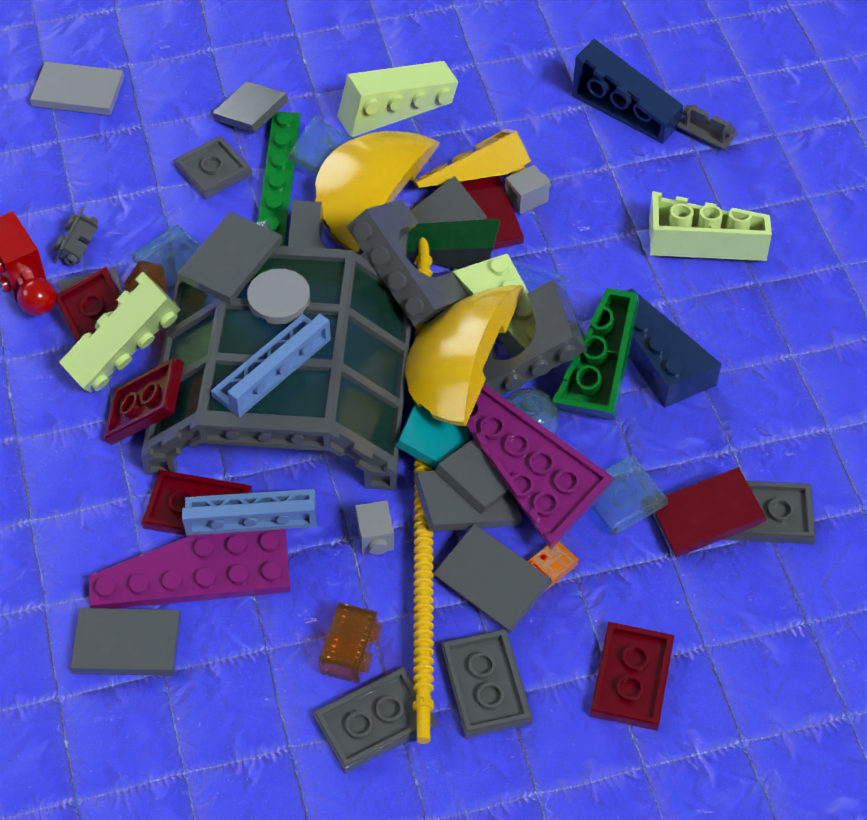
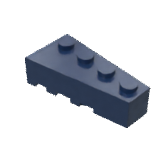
M595 38L575 58L572 97L662 144L677 129V124L682 118L684 105Z
M633 289L627 290V291H629V292H635V293H637V292H636L635 290H633ZM638 294L639 307L628 357L664 408L717 386L722 364Z

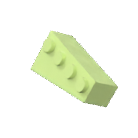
M445 61L347 74L337 117L350 138L452 103L458 80Z
M652 191L649 213L650 255L767 261L772 236L770 215L737 208L725 211L717 207V204L705 202V205L701 206L688 203V198L676 196V199L672 200L662 198V193Z
M508 253L453 271V274L469 296L496 287L523 285V293L506 333H498L497 338L503 343V348L512 357L523 352L534 337L536 320L527 296L529 292Z
M143 271L135 279L139 285L131 292L125 290L118 297L117 309L104 313L96 321V331L93 334L91 332L84 334L59 361L75 381L90 393L105 387L110 380L108 377L114 371L125 368L132 361L131 356L139 348L144 349L149 346L155 339L154 334L162 327H169L178 317L176 314L181 309Z

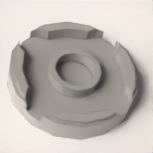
M271 269L260 273L251 281L247 290L248 306L253 315L258 319L259 317L266 319V323L287 324L295 321L310 305V288L307 281L297 272L288 269Z

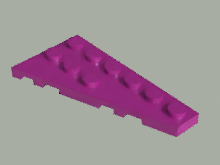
M485 384L483 385L466 428L551 550L613 483V476Z
M286 529L190 535L89 575L90 608L119 609L291 592Z

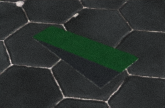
M484 219L417 224L409 231L407 257L416 259L418 256V243L420 238L423 237L428 242L429 256L432 257L434 264L461 269L491 258L501 220Z

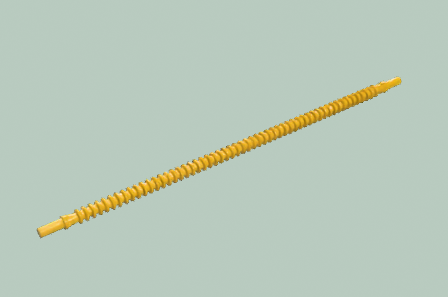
M422 237L418 243V256L415 259V266H417L421 273L432 277L433 272L430 270V265L433 263V259L429 256L428 242ZM431 320L414 327L416 338ZM414 457V474L417 471H433L432 466ZM414 484V505L416 506L414 508V545L416 547L413 549L415 553L413 558L415 562L413 577L416 580L413 582L415 586L413 602L416 605L413 607L415 612L413 628L416 631L413 633L415 638L413 641L415 647L413 654L416 657L413 659V663L416 666L413 668V672L416 675L413 677V681L416 684L413 686V690L417 695L416 700L413 702V710L417 712V743L427 744L430 743V712L434 709V701L430 695L434 690V686L431 684L434 681V677L431 675L434 672V668L431 666L434 663V659L431 657L434 654L432 649L434 633L431 631L434 628L432 623L434 619L432 614L434 611L432 606L434 602L432 597L434 594L432 589L434 585L432 581L434 577L432 572L434 569L432 564L434 560L432 556L434 552L432 548L434 533L429 530L416 484Z

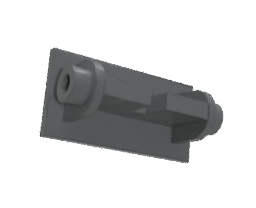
M687 104L682 112L684 117L677 124V128L722 150H725L738 135V132L735 131L736 128L732 126L731 122L722 120L714 115L710 119L708 118V112L696 107L694 104L691 106Z
M82 206L78 215L72 213L65 226V229L68 230L66 237L63 235L59 236L53 248L57 252L53 263L56 264L59 257L63 258L64 262L69 266L80 263L88 245L79 241V239L89 244L98 229V220L95 217L82 215L85 209L84 206Z

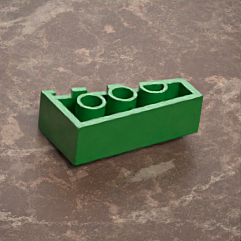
M611 288L606 289L583 338L587 351L573 359L563 377L564 380L558 392H556L552 400L555 410L616 420L639 307L638 293Z

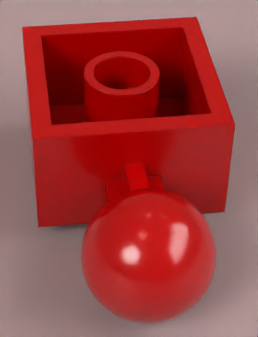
M14 211L0 216V285L5 293L10 291L24 312L33 316H42L50 312L55 306L56 291L53 285L46 280L38 248Z

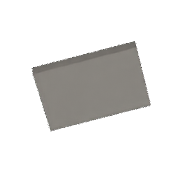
M44 62L30 98L31 106L111 115L124 80L123 70Z

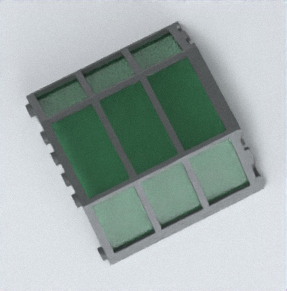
M279 245L232 304L179 280V278L176 279L172 301L181 310L176 314L178 316L177 319L166 329L159 365L175 357L183 361L184 364L174 414L146 428L141 453L145 474L158 475L159 469L177 472L178 463L176 457L181 454V449L188 445L195 447L200 443L331 451L339 457L345 454L356 460L355 466L364 471L365 489L397 490L401 449L396 447L395 444L403 429L407 391L405 364L411 348L413 324L371 262L353 250ZM271 269L295 271L305 278L310 288V305L303 311V314L310 320H313L319 314L327 318L330 322L331 340L239 418L213 398L211 390L292 323L270 324L266 323V319L261 317L258 319L253 315L248 306L247 290L251 281L260 273Z

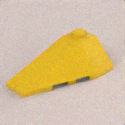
M504 129L474 145L475 152L470 150L460 153L452 159V164H442L412 182L414 186L422 188L445 184L454 176L460 182L506 175L508 173L512 175L526 169L525 164L531 162L518 132Z

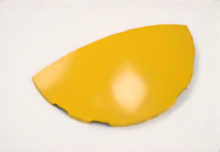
M381 131L349 140L335 149L322 164L315 182V201L322 202L323 219L330 228V235L345 249L353 250L359 254L362 249L346 226L366 209L393 202L407 182L415 179L439 147L440 142L410 132Z
M523 285L496 287L465 297L446 308L423 328L413 342L405 364V378L409 387L408 391L419 408L423 406L430 411L434 419L458 426L467 425L486 380L483 373L484 365L498 333H506L523 293Z

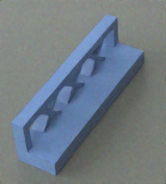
M302 314L211 390L212 397L240 418L331 340L329 320L321 314L313 320Z
M315 489L185 497V508H182V520L186 536L317 527Z

